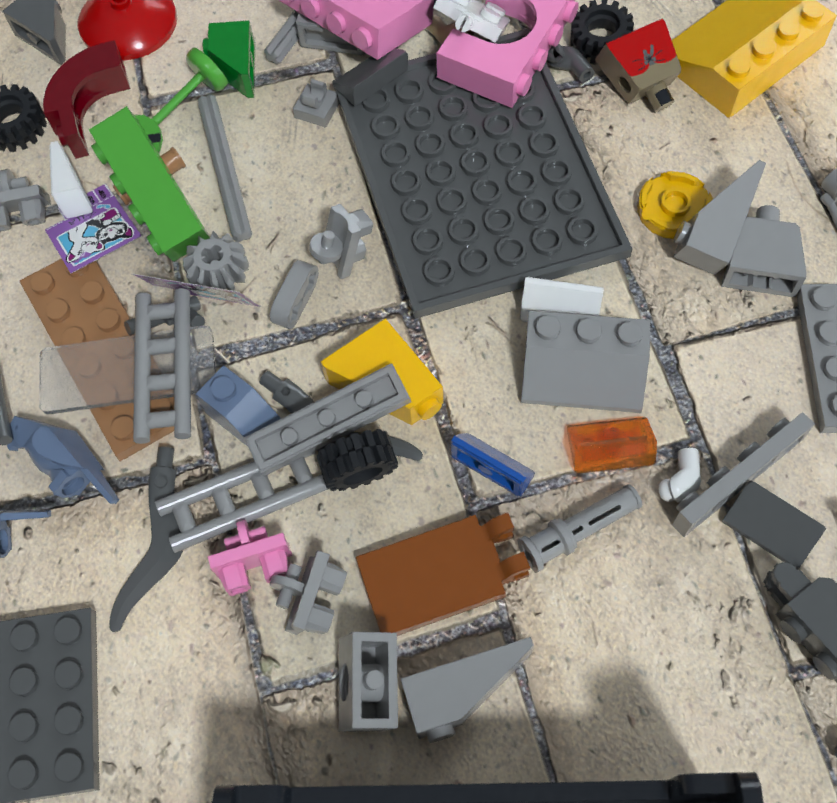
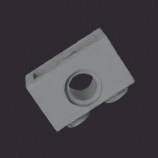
M351 632L340 638L339 732L386 731L398 728L397 633Z

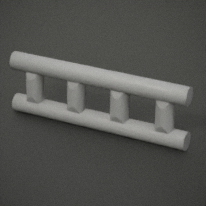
M176 289L174 291V302L151 305L150 294L141 292L135 295L133 442L145 444L150 442V429L174 427V437L177 439H188L191 437L190 291L188 289ZM174 318V337L151 339V320ZM174 353V373L151 375V355ZM174 389V410L150 412V393L152 391Z
M315 451L288 464L298 484L278 493L274 492L268 476L261 475L255 461L155 501L161 517L173 512L181 532L169 537L174 553L237 528L236 522L245 519L249 523L328 490L322 474L313 478L305 461V458L314 455ZM251 480L259 500L236 509L228 489ZM212 496L220 516L196 526L189 505Z

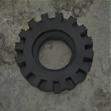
M596 0L590 1L589 8L585 4L580 6V12L577 11L571 23L570 44L579 50L585 59L590 57V64L596 65L595 59L606 43L633 32V16L631 13L627 14L628 8L625 6L618 9L619 2L613 1L612 5H607L608 0H601V4L597 5ZM606 29L613 34L609 36H596L590 33V31Z
M6 84L1 85L0 151H5L7 147L10 152H16V146H20L22 150L27 149V142L30 141L33 145L38 142L35 135L43 136L44 130L42 127L47 126L46 116L32 91L29 92L28 88L22 86L20 89L17 84H12L11 89L8 90ZM21 113L16 119L7 123H1L6 117Z
M376 429L373 432L365 430L359 435L356 432L350 434V437L346 439L341 437L336 440L337 443L327 444L325 449H321L318 452L319 455H317L326 488L330 489V491L338 489L339 491H345L349 487L355 489L361 484H371L372 480H380L384 478L383 475L391 474L398 467V461L387 431L382 432L381 429Z

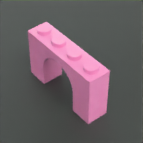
M279 0L376 60L430 26L433 20L434 0Z
M486 0L485 5L487 2L498 5L506 11L505 15L522 21L530 28L531 32L518 41L497 44L484 41L453 28L436 53L437 78L513 108L520 95L524 97L527 94L532 83V76L536 70L540 72L543 69L551 46L556 47L559 44L565 24L567 22L572 23L579 6V3L575 0Z

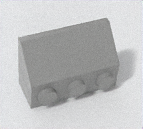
M529 311L521 403L641 413L650 357L651 320Z

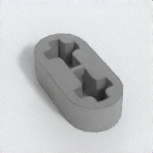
M297 260L293 264L272 304L270 321L273 324L287 329H292L296 325L316 286L319 274L316 265Z

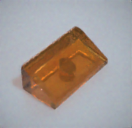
M647 417L567 426L571 457L576 473L651 466L656 463L657 440Z

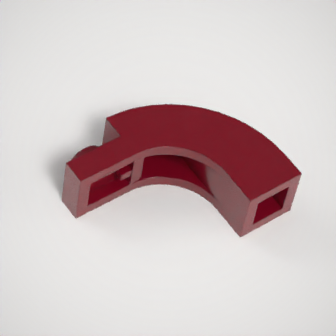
M115 40L89 47L75 54L55 72L45 90L43 99L44 114L55 135L58 136L63 147L69 146L75 159L89 156L83 130V119L89 107L104 96L131 89L125 64Z

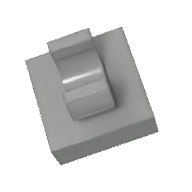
M312 79L310 84L307 83L293 107L294 117L326 128L339 105L337 93L328 90L326 83Z

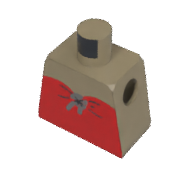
M663 18L605 44L595 60L626 102L633 103L647 96L655 112H659L674 103V99L667 86L681 73V66Z

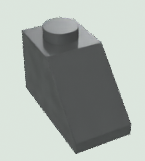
M15 0L2 11L16 37L60 65L66 61V25L59 12L61 7L56 0Z

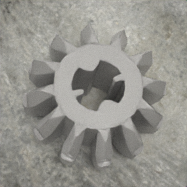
M213 231L210 239L204 240L198 236L197 246H187L188 256L183 258V267L190 284L234 291V283H245L246 276L244 272L249 270V262L245 256L244 247L239 241L234 242L228 233L219 239V236Z

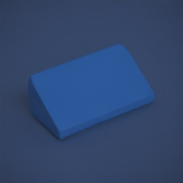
M469 433L454 435L451 440L452 458L516 496H522L535 475V472Z

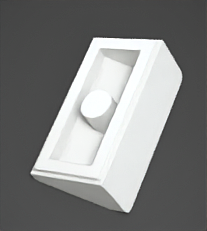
M525 277L520 319L523 322H528L529 311L599 316L604 288Z

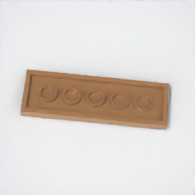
M60 259L19 280L113 453L120 462L174 431V427L150 429V442L145 444L133 442L135 334L129 336L126 332L124 322L130 320L96 261L70 273L64 261ZM151 355V375L163 374ZM172 389L152 391L150 393V412L174 410V392Z

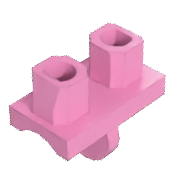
M244 519L236 522L238 534L224 539L227 550L208 556L211 570L221 580L226 592L230 596H234L251 589L247 574L249 569L262 566L267 583H270L273 575L286 576L289 568L288 557L292 556V552L284 533L268 537L265 526L250 530Z

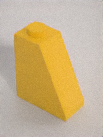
M386 318L320 361L325 380L329 385L339 390L392 363L412 402L389 414L410 425H413L420 419H430L441 409L444 403L443 386Z

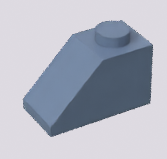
M224 365L196 393L205 413L247 447L248 445L244 437L281 419L253 387Z

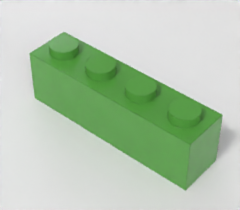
M127 106L89 129L96 143L91 145L93 151L103 165L109 163L114 173L110 175V179L122 195L126 192L133 203L128 208L140 225L146 223L151 232L147 239L159 256L164 253L175 262L187 254V246L198 245V236L204 240L210 239L209 234L145 130Z

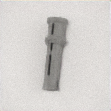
M627 484L617 492L592 504L565 521L560 518L558 520L553 519L548 522V528L532 537L523 536L519 538V549L525 553L530 568L538 573L544 569L543 564L562 553L567 556L573 553L579 541L607 527L632 511L642 508L643 504L640 495L632 485Z

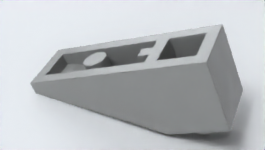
M757 161L703 207L688 222L683 221L680 224L674 237V242L678 243L674 258L713 275L730 263L764 171L765 162Z
M531 637L401 678L418 739L428 737L429 743H433L454 736V727L462 725L531 655L534 647Z

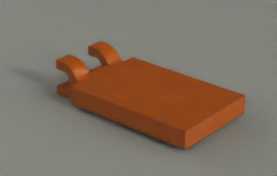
M509 513L499 515L480 526L476 515L356 556L380 632L397 633V636L500 600L506 597L504 584L529 577L528 570H530V566L524 552L510 556L501 562L494 543L514 538L512 532L514 531V526Z

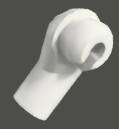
M683 448L678 451L679 472L674 474L670 480L664 479L659 484V494L664 501L672 502L675 500L679 503L693 491L696 492L700 487L701 474L698 449Z

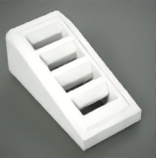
M58 141L50 142L52 197L67 219L91 213L93 211L91 202L63 147L60 146Z

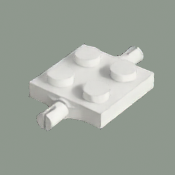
M436 0L433 7L456 21L455 27L458 31L460 28L462 29L461 32L472 30L494 43L504 33L510 21L509 18L504 16L506 13L504 9L491 2H487L485 5V2L481 3L482 0Z

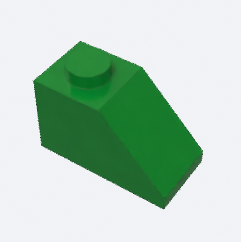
M250 20L209 23L208 38H203L204 54L223 72L228 84L247 98H254L256 45Z

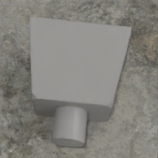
M765 205L759 207L756 211V218L746 217L732 258L726 267L721 287L796 297L806 279L800 227L796 223L779 221L780 210L775 206Z

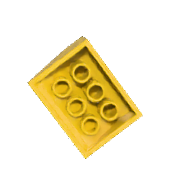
M726 0L672 40L681 66V73L677 77L725 116L731 118L821 49L826 43L837 15L817 0Z

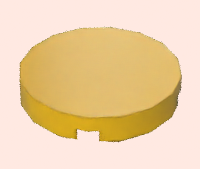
M669 171L661 173L660 177L655 179L652 177L646 181L639 194L637 212L641 222L652 233L666 239H674L680 224L683 221L688 222L703 207L713 200L710 192L708 194L704 188V183L699 178L685 172Z

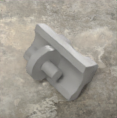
M10 169L0 170V232L11 229L9 213L20 211L21 222L26 226L44 224L45 206L51 205L49 194L43 193L38 184L29 186L26 176L15 178Z
M341 204L332 206L326 231L312 237L309 251L321 264L333 262L340 279L349 277L353 263L365 258L367 250L365 243L360 237L371 234L373 222L363 209L348 213Z
M319 550L316 551L315 557H310L301 582L298 581L302 567L296 564L289 565L286 576H272L270 586L280 591L276 606L288 609L292 596H296L285 631L295 635L303 631L325 634L329 631L334 610L314 602L318 590L336 596L340 594L347 576L345 570L328 562L330 554Z

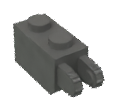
M792 562L777 563L773 571L767 573L763 582L767 591L771 592L772 598L782 607L775 614L781 620V628L791 640L801 643L813 656L812 660L815 667L821 674L837 682V583L832 578L819 577L812 583L800 570L796 569V566L792 565Z

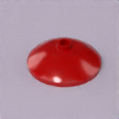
M87 0L78 17V31L87 48L115 40L123 60L141 58L156 51L169 40L177 24V11L173 0Z

